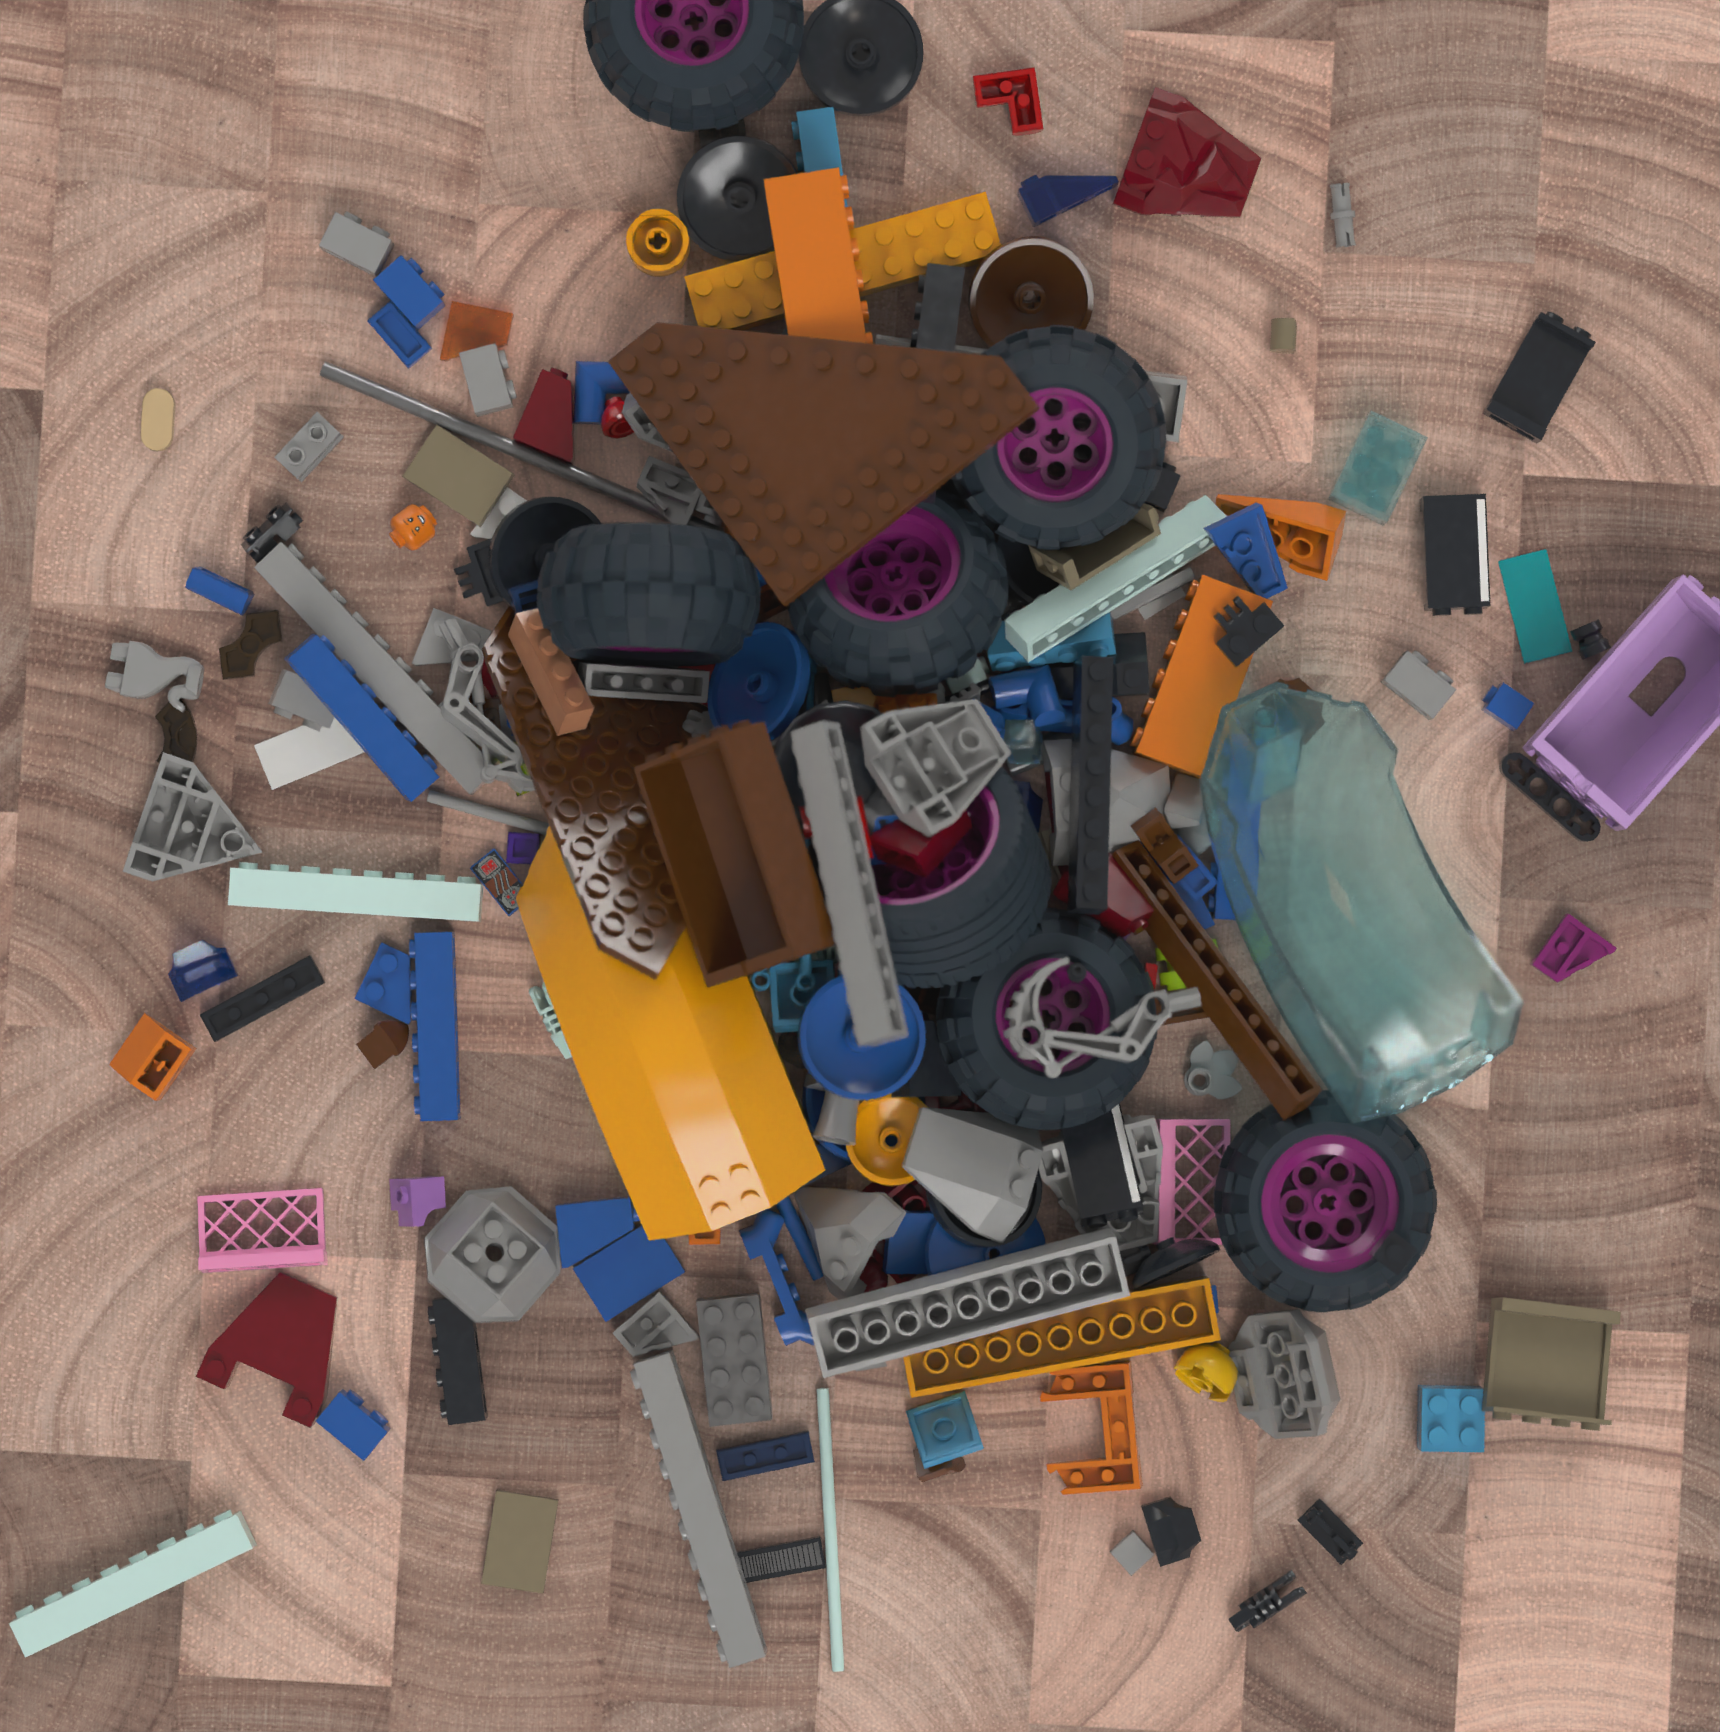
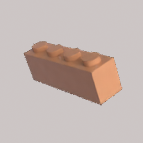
M538 608L516 613L508 636L557 736L586 729L594 706L569 656L552 642L551 632L549 629L543 628Z

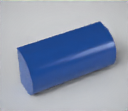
M201 566L192 568L185 586L186 589L241 616L245 614L255 595L253 591Z

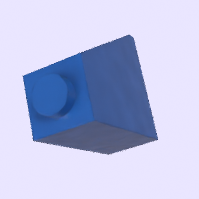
M630 1196L555 1205L562 1268L572 1266L635 1228V1222L640 1221Z

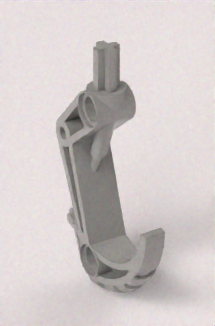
M455 618L446 620L443 624L439 625V628L452 650V653L449 655L452 661L448 685L441 707L442 716L482 747L484 767L480 777L483 782L488 784L494 782V780L506 782L514 791L520 794L522 791H534L535 787L531 777L521 771V766L525 762L519 747L484 716L483 704H485L481 674L484 655L482 650L474 642L468 643ZM464 656H470L474 658L476 665L466 667L461 663L460 659ZM471 693L473 705L469 702V697ZM489 753L502 763L495 766L490 764Z
M1066 957L1045 965L1035 971V974L1022 982L1020 991L1015 992L1011 997V1001L1014 1002L1013 1006L1006 1009L1004 1018L1010 1021L1009 1029L1004 1030L1003 1034L1004 1038L1008 1039L1012 1049L1018 1053L1016 1057L1024 1060L1035 1059L1044 1066V1074L1047 1077L1055 1078L1060 1075L1063 1066L1081 1054L1120 1062H1131L1138 1059L1159 1027L1167 1018L1172 1017V1012L1201 1006V997L1197 987L1168 994L1165 989L1144 995L1137 1005L1110 1022L1111 1026L1099 1035L1045 1030L1038 1009L1039 992L1043 982L1050 973L1061 966L1069 964V959ZM1150 998H1155L1161 1003L1162 1009L1159 1015H1152L1148 1012L1146 1004ZM1025 1027H1032L1036 1030L1038 1038L1034 1044H1027L1023 1041L1022 1031ZM1125 1028L1121 1037L1108 1036L1114 1031L1119 1033ZM1051 1048L1072 1053L1061 1061L1055 1062Z

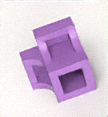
M428 1176L389 1179L391 1210L398 1211L399 1226H424L425 1218L429 1212L434 1209L446 1208L444 1177Z

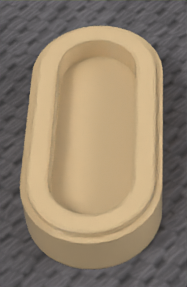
M155 388L148 391L142 402L141 440L147 448L153 451L167 449L171 445L174 436L175 400L165 389Z

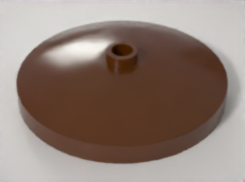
M1027 236L1015 238L993 249L977 267L969 288V312L978 334L989 347L1005 339L1006 336L1025 329L1030 330L1050 327V325H1063L1086 330L1094 305L1093 286L1087 269L1068 247L1045 237ZM1033 291L1034 296L1031 300L1023 299L1024 296L1028 295V292Z

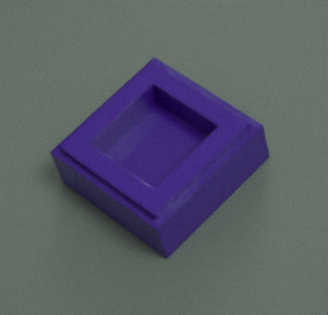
M508 832L506 863L531 865L540 845V834Z

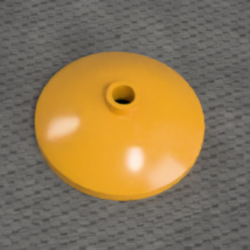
M890 1093L880 1098L864 1100L858 1105L856 1145L845 1146L851 1163L859 1173L875 1183L886 1186H899L916 1180L902 1168V1163L919 1108H928L926 1104L916 1097H892ZM887 1136H895L897 1144L895 1146H888L885 1142Z

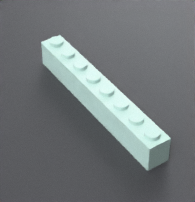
M1206 495L1196 501L1189 502L1179 512L1172 516H1167L1158 524L1161 531L1160 535L1078 587L1069 590L1060 584L1047 594L1038 596L1023 609L1012 612L1005 619L1006 639L1029 663L1216 546L1203 528L1227 516Z
M239 862V868H230L228 905L481 922L483 884H476L475 877L458 876L457 882H445V875L426 874V880H414V873L395 872V878H382L383 871L364 870V876H351L352 869L333 868L332 874H320V867L301 866V872H290L289 865L270 864V870H259L258 863Z
M227 1510L213 1517L215 1523L204 1528L203 1524L200 1523L186 1530L187 1537L176 1541L174 1537H171L157 1544L159 1550L149 1555L144 1550L128 1558L130 1564L120 1569L115 1564L100 1572L102 1577L93 1582L88 1577L73 1584L72 1588L74 1591L64 1596L59 1591L44 1598L45 1605L35 1610L33 1605H29L15 1612L17 1618L10 1622L9 1625L25 1658L253 1549L257 1544L242 1512L239 1511L232 1514L231 1510Z

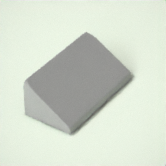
M1184 774L1176 775L1164 808V813L1171 829L1200 825L1213 789L1211 782Z

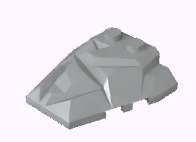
M1128 1114L1123 1115L1124 1127L1143 1203V1214L1138 1215L1136 1220L1130 1222H1120L1117 1219L1107 1221V1225L1100 1228L1090 1229L1089 1226L1082 1227L1062 1131L1059 1132L1057 1137L1041 1142L1043 1155L1038 1168L1041 1178L1058 1197L1059 1204L1072 1217L1075 1227L1081 1235L1110 1227L1116 1236L1119 1251L1157 1242L1160 1204L1158 1197L1159 1185H1161L1163 1143L1155 1115H1140L1136 1117H1131Z

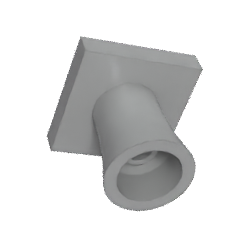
M806 1074L804 1087L825 1092L819 1120L812 1137L834 1144L856 1145V1120L859 1100L837 1096L823 1088L811 1074Z

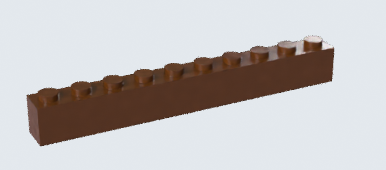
M1137 840L1116 850L1112 855L1154 909L1147 921L1149 925L1145 929L1186 987L1188 989L1198 988L1202 1009L1283 1120H1286L1307 1109L1322 1089L1141 842Z

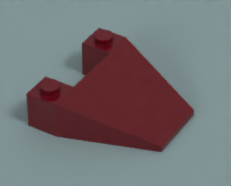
M280 1272L212 1343L204 1356L196 1377L226 1389L230 1386L239 1363L246 1364L295 1386L282 1416L311 1428L315 1425L316 1419L328 1396L338 1297Z

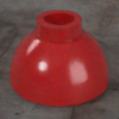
M621 397L610 398L605 403L606 409L602 414L601 428L606 437L618 439L634 433L622 414L625 401Z

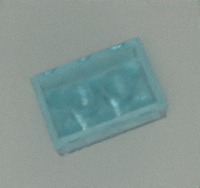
M1370 411L1361 426L1327 499L1384 526L1389 521L1428 437Z

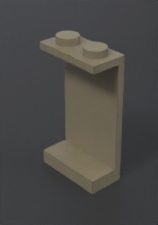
M1144 503L1140 508L1141 510L1124 526L1121 525L1113 532L1104 536L1103 539L1085 546L1077 545L1064 547L1061 550H1047L1028 545L1036 569L1069 590H1073L1160 535L1161 531L1157 522L1159 521L1158 513L1153 506Z

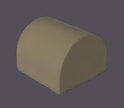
M1275 318L1271 320V352L1288 354L1296 352L1297 323L1294 318Z

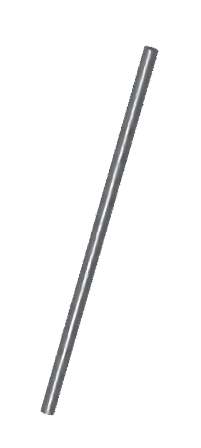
M325 361L321 368L320 376L667 521L643 494ZM692 516L688 523V526L708 528L724 533L728 531L695 516Z

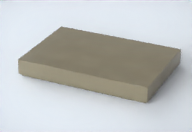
M436 424L402 477L481 527L515 475Z
M496 1490L481 1584L544 1593L559 1499Z

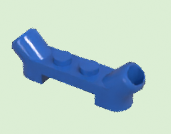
M1112 697L1111 742L1115 745H1121L1132 736L1134 730L1133 719L1122 712L1121 703ZM1060 699L1065 714V721L1034 727L1027 703L996 709L995 705L991 707L1002 714L1006 733L1015 728L1072 733L1073 700Z
M763 1210L758 1212L753 1225L739 1230L750 1260L762 1255L785 1311L774 1316L785 1346L799 1340L814 1346L806 1312L798 1309L796 1301L801 1300L794 1282L788 1284L784 1272L789 1271L782 1253L777 1255L774 1249L785 1222L784 1217L772 1210Z

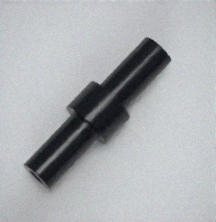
M1073 963L1067 970L1069 980L1074 983L1082 982L1087 974L1085 966L1081 963Z

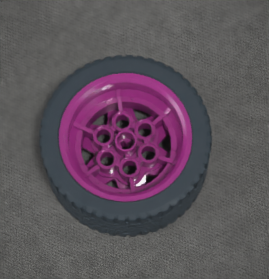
M1002 767L995 772L967 807V813L973 827L927 877L888 863L871 866L896 982L899 986L906 985L911 988H917V986H920V988H930V986L938 988L944 987L946 984L949 986L955 985L959 981L965 982L971 980V977L985 974L984 971L994 969L998 963L1006 961L1011 953H1016L1020 949L1019 946L1021 944H1025L1029 939V935L1033 934L1037 928L1036 924L1040 923L1043 912L1046 911L1052 884L1050 863L1020 791L1012 777ZM810 839L811 844H809L808 853L826 905L825 888L819 876L820 865L818 856L812 844V839ZM879 894H887V896L883 897Z

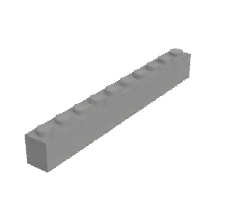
M280 542L254 568L319 637L324 635L336 648L334 652L341 660L345 659L353 667L358 678L372 689L378 699L470 795H473L485 784L480 777L484 767L482 750L474 744L471 738L444 719L441 714L443 701L437 705L430 697L434 693L422 679L417 683L408 674L412 670L410 666L400 656L395 660L387 652L390 648L389 644L379 634L373 637L365 629L369 623L357 611L351 614L344 607L348 601L335 588L330 592L322 584L326 578L314 566L308 569L301 562L305 556L292 543L287 547L284 543ZM489 753L490 764L494 765L498 759Z
M820 721L791 732L793 741L792 751L798 764V779L803 788L806 801L805 811L810 820L813 833L812 844L818 856L820 865L819 876L824 884L826 907L830 913L833 925L832 935L840 957L839 968L844 976L847 989L846 1000L852 1012L853 1032L859 1046H878L907 1037L908 1032L840 723Z

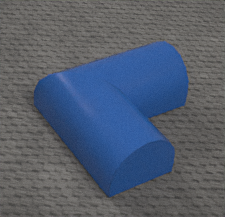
M576 361L574 424L601 425L602 414L606 409V394L628 395L630 393L609 362Z
M1049 665L989 677V687L996 709L1027 703L1034 727L1065 721V714Z

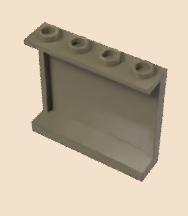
M1506 1297L1491 1298L1482 1411L1493 1412L1492 1418L1500 1420H1511L1512 1415L1522 1416V1422L1541 1424V1418L1552 1419L1551 1425L1570 1427L1571 1422L1581 1423V1429L1600 1431V1425H1611L1612 1420H1604L1612 1325L1620 1324L1621 1312Z

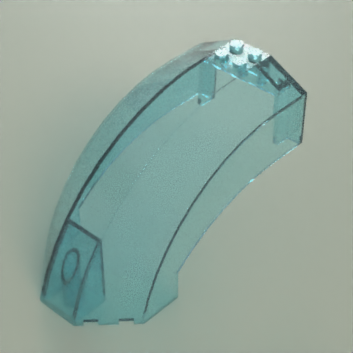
M1274 682L1222 706L1206 764L1200 778L1203 809L1216 864L1238 927L1269 994L1301 1050L1351 1123L1403 1113L1457 1086L1514 1043L1524 1001L1469 926L1438 874L1418 835L1393 775L1398 748L1363 702L1351 700L1350 703L1332 699V695L1307 689L1305 693L1289 689L1288 684Z

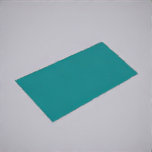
M1544 549L1498 561L1524 664L1572 652L1547 550Z

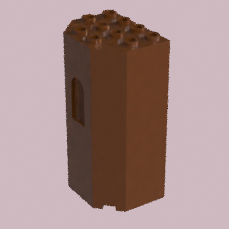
M747 719L732 724L731 730H729L728 725L709 731L710 737L708 738L706 734L695 736L687 740L688 746L685 747L684 743L666 748V755H663L662 751L644 757V764L634 767L707 988L836 945L832 935L833 926L764 721L751 724L750 720Z

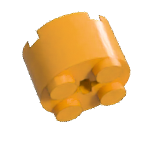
M665 209L647 210L640 214L628 228L626 235L627 250L638 270L650 276L664 277L675 273L683 267L689 256L690 240L686 226L675 214ZM656 237H661L662 241L666 243L661 245V249H655L654 245L650 244L656 241Z

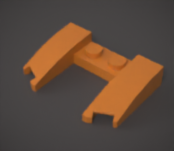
M1131 1361L1092 1364L1050 1372V1374L1056 1375L1050 1393L1042 1392L1040 1402L1100 1397L1106 1458L1046 1464L1049 1474L1057 1470L1067 1486L1060 1491L1062 1495L1141 1489L1143 1483L1140 1455H1138Z

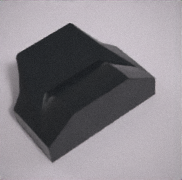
M1171 1496L1141 1505L1159 1566L1162 1567L1189 1558L1191 1550L1202 1541L1192 1508L1177 1504Z

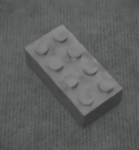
M760 1292L698 1298L696 1305L709 1427L772 1420Z

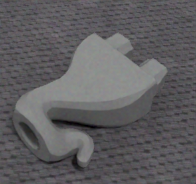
M129 641V643L112 644L110 659L126 663L124 674L108 672L105 688L118 692L125 697L146 699L162 691L177 677L185 675V684L173 686L169 690L168 700L170 704L179 711L184 712L185 705L179 701L180 698L188 700L199 698L204 679V666L198 661L184 656L163 657L149 645L141 642Z

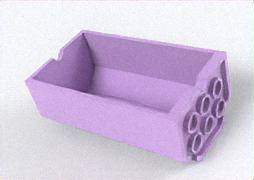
M1683 574L1668 583L1522 747L1529 756L1532 757L1534 754L1538 756L1535 764L1595 817L1597 816L1601 819L1606 817V825L1615 831L1626 830L1720 725V600L1714 596L1710 599L1701 591L1704 588L1703 585L1691 575L1686 577ZM1665 657L1677 658L1684 665L1685 677L1655 713L1649 716L1628 696L1661 659Z

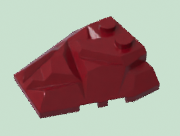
M1155 87L1112 205L1139 215L1171 214V216L1200 215V217L1240 218L1262 158L1195 107L1185 97Z

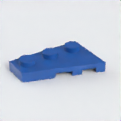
M1256 502L1203 528L1251 593L1268 599L1288 589L1263 505Z

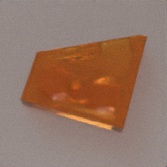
M452 301L440 360L444 362L451 361V359L460 357V352L496 343L498 348L507 346L514 314Z

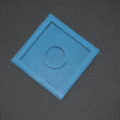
M965 1391L906 1411L924 1469L984 1449Z

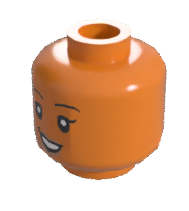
M410 504L391 518L390 526L392 532L389 535L399 548L405 546L407 549L414 551L435 536L437 522L424 505L419 507L415 504Z

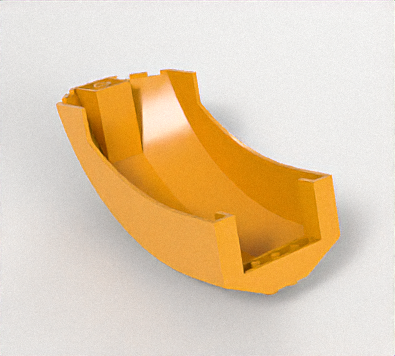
M549 825L540 849L538 848L528 870V876L516 896V901L539 970L572 1058L648 1240L716 1230L771 1208L824 1172L826 1169L816 1140L812 1137L813 1134L804 1115L803 1108L755 990L751 986L749 975L707 988L687 927L684 929L656 980L598 950Z

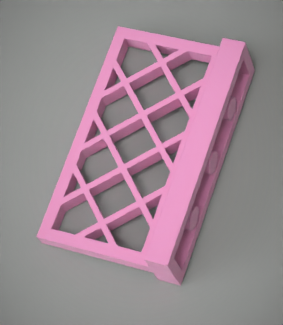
M1156 1119L1163 1143L1161 1185H1159L1158 1197L1160 1203L1157 1242L1152 1244L1156 1245L1171 1237L1174 1238L1175 1242L1194 1239L1193 1237L1199 1232L1203 1238L1195 1239L1212 1241L1218 1245H1223L1220 1238H1210L1202 1230L1213 1217L1216 1219L1214 1209L1202 1197L1216 1185L1217 1175L1213 1178L1202 1166L1213 1155L1221 1161L1227 1146L1230 1145V1119ZM1176 1126H1187L1195 1134L1184 1147L1176 1140ZM1194 1126L1203 1127L1198 1131ZM1211 1126H1222V1139L1213 1147L1203 1134ZM1198 1139L1210 1149L1199 1162L1187 1151ZM1175 1146L1180 1150L1176 1155ZM1221 1146H1222V1155L1218 1152V1149H1219ZM1183 1154L1195 1165L1184 1178L1175 1170V1162ZM1198 1170L1210 1181L1199 1194L1187 1183ZM1175 1177L1180 1181L1176 1186ZM1183 1185L1195 1197L1184 1209L1175 1202V1193ZM1198 1201L1210 1212L1199 1225L1187 1214ZM1175 1209L1179 1212V1214L1176 1217ZM1184 1217L1195 1229L1186 1238H1175V1225Z
M323 1188L197 1196L200 1256L198 1257V1270L202 1273L328 1265ZM316 1196L317 1208L307 1218L295 1206L303 1197ZM297 1197L292 1203L286 1199ZM281 1198L289 1206L276 1220L264 1208L272 1199ZM265 1199V1201L261 1205H259L255 1201ZM250 1200L258 1208L245 1222L233 1210L241 1201ZM234 1201L230 1207L224 1203ZM218 1202L226 1211L213 1223L206 1217L205 1203ZM292 1209L305 1219L303 1224L293 1234L281 1224ZM261 1211L274 1222L262 1236L249 1226ZM230 1213L243 1224L231 1238L218 1228ZM316 1215H317V1226L312 1222V1220L315 1218ZM206 1222L212 1226L207 1232ZM308 1224L318 1231L317 1245H304L297 1239V1236ZM277 1226L290 1236L282 1247H273L265 1240ZM246 1228L259 1238L251 1249H242L234 1242ZM216 1230L227 1240V1243L219 1251L207 1252V1239ZM295 1240L300 1246L289 1245ZM262 1243H264V1244L267 1245L269 1248H258V1247H259ZM231 1245H233L237 1250H227V1249H228Z

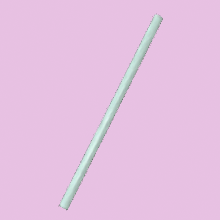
M818 1388L816 1391L832 1671L840 1672L844 1671L830 1400L829 1388Z

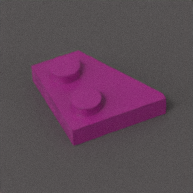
M1566 913L1530 965L1558 983L1602 957L1612 954L1617 948Z

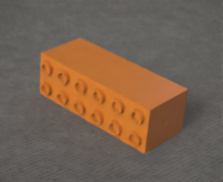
M838 167L764 179L788 335L873 344L872 332H865L864 327L865 323H869L867 301H860L859 296L860 292H864L862 270H855L854 261H859L857 238H850L849 230H854L852 207H845L844 199H849L847 176H840Z
M1203 574L1198 581L1193 579L1184 599L1190 601L1187 610L1182 609L1179 612L1173 628L1178 630L1176 639L1171 638L1168 641L1162 657L1168 660L1165 669L1160 668L1157 671L1152 684V688L1157 689L1154 698L1149 697L1143 707L1141 717L1146 718L1142 728L1137 727L1131 739L1129 746L1135 747L1133 755L1166 764L1170 769L1197 779L1204 780L1208 777L1253 654H1251L1235 668L1216 645L1227 633L1213 616L1219 612L1228 621L1230 617L1223 608L1228 604L1236 613L1240 611L1233 602V599L1237 596L1252 612L1264 602L1271 609L1272 600Z

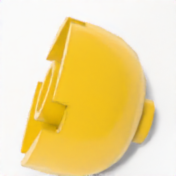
M1203 1343L1191 1346L1183 1352L1173 1368L1177 1369L1175 1375L1183 1384L1200 1394L1201 1389L1211 1393L1208 1399L1217 1402H1226L1237 1382L1238 1370L1235 1362L1229 1356L1230 1351L1219 1343H1214L1213 1345Z

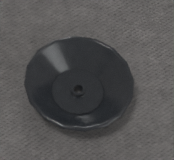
M847 700L818 704L793 719L777 741L774 753L802 833L798 807L806 806L803 788L798 779L799 769L796 757L792 751L793 741L791 732L820 721L840 723L855 795H862L869 835L873 834L877 817L896 815L865 765L861 726L883 714L875 707Z

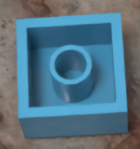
M833 960L812 961V975L815 978V985L807 993L800 992L795 985L799 975V962L783 963L769 968L772 1021L775 1033L798 1031L800 1017L808 1000L822 985L835 978ZM806 977L799 980L802 987H809L811 985V981Z
M1418 1385L1417 1448L1422 1452H1484L1485 1412L1482 1411L1484 1388L1481 1386Z

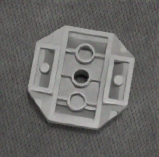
M512 1186L465 1191L424 1238L428 1282L474 1323L519 1321L560 1274L557 1226ZM489 1246L498 1247L502 1252L501 1260H489L485 1254L486 1248Z
M1299 1309L1256 1313L1248 1316L1241 1326L1236 1339L1227 1348L1230 1351L1229 1356L1235 1362L1238 1370L1234 1393L1239 1413L1248 1420L1253 1419L1262 1430L1275 1439L1311 1437L1325 1434L1328 1421L1340 1401L1326 1331L1304 1318Z

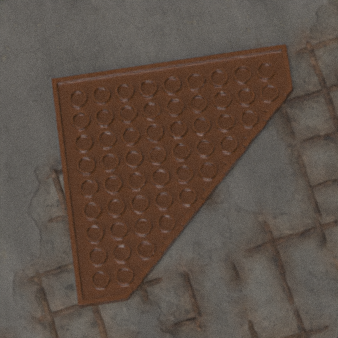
M657 322L608 361L785 606L1041 409L1001 356Z
M508 606L483 646L484 660L598 950L656 980L686 928V924L634 767L644 764V757L661 751L663 755H666V748L679 743H684L685 747L688 746L687 740L692 738V734L685 731L682 727L687 719L688 712L695 710L702 713L703 711H708V707L698 702L589 696L594 710L586 729L557 736L508 636L515 617V611ZM569 657L577 673L578 661L591 662Z

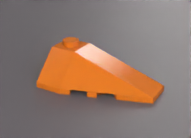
M1217 495L1215 505L1226 516L1234 514L1256 502L1263 505L1278 556L1289 562L1290 565L1288 567L1298 573L1325 581L1328 580L1343 535L1346 517L1345 510L1317 502Z

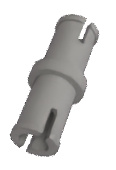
M1350 183L1330 185L1333 213H1330V219L1334 220L1336 248L1356 246L1352 219L1355 217V211L1351 209Z

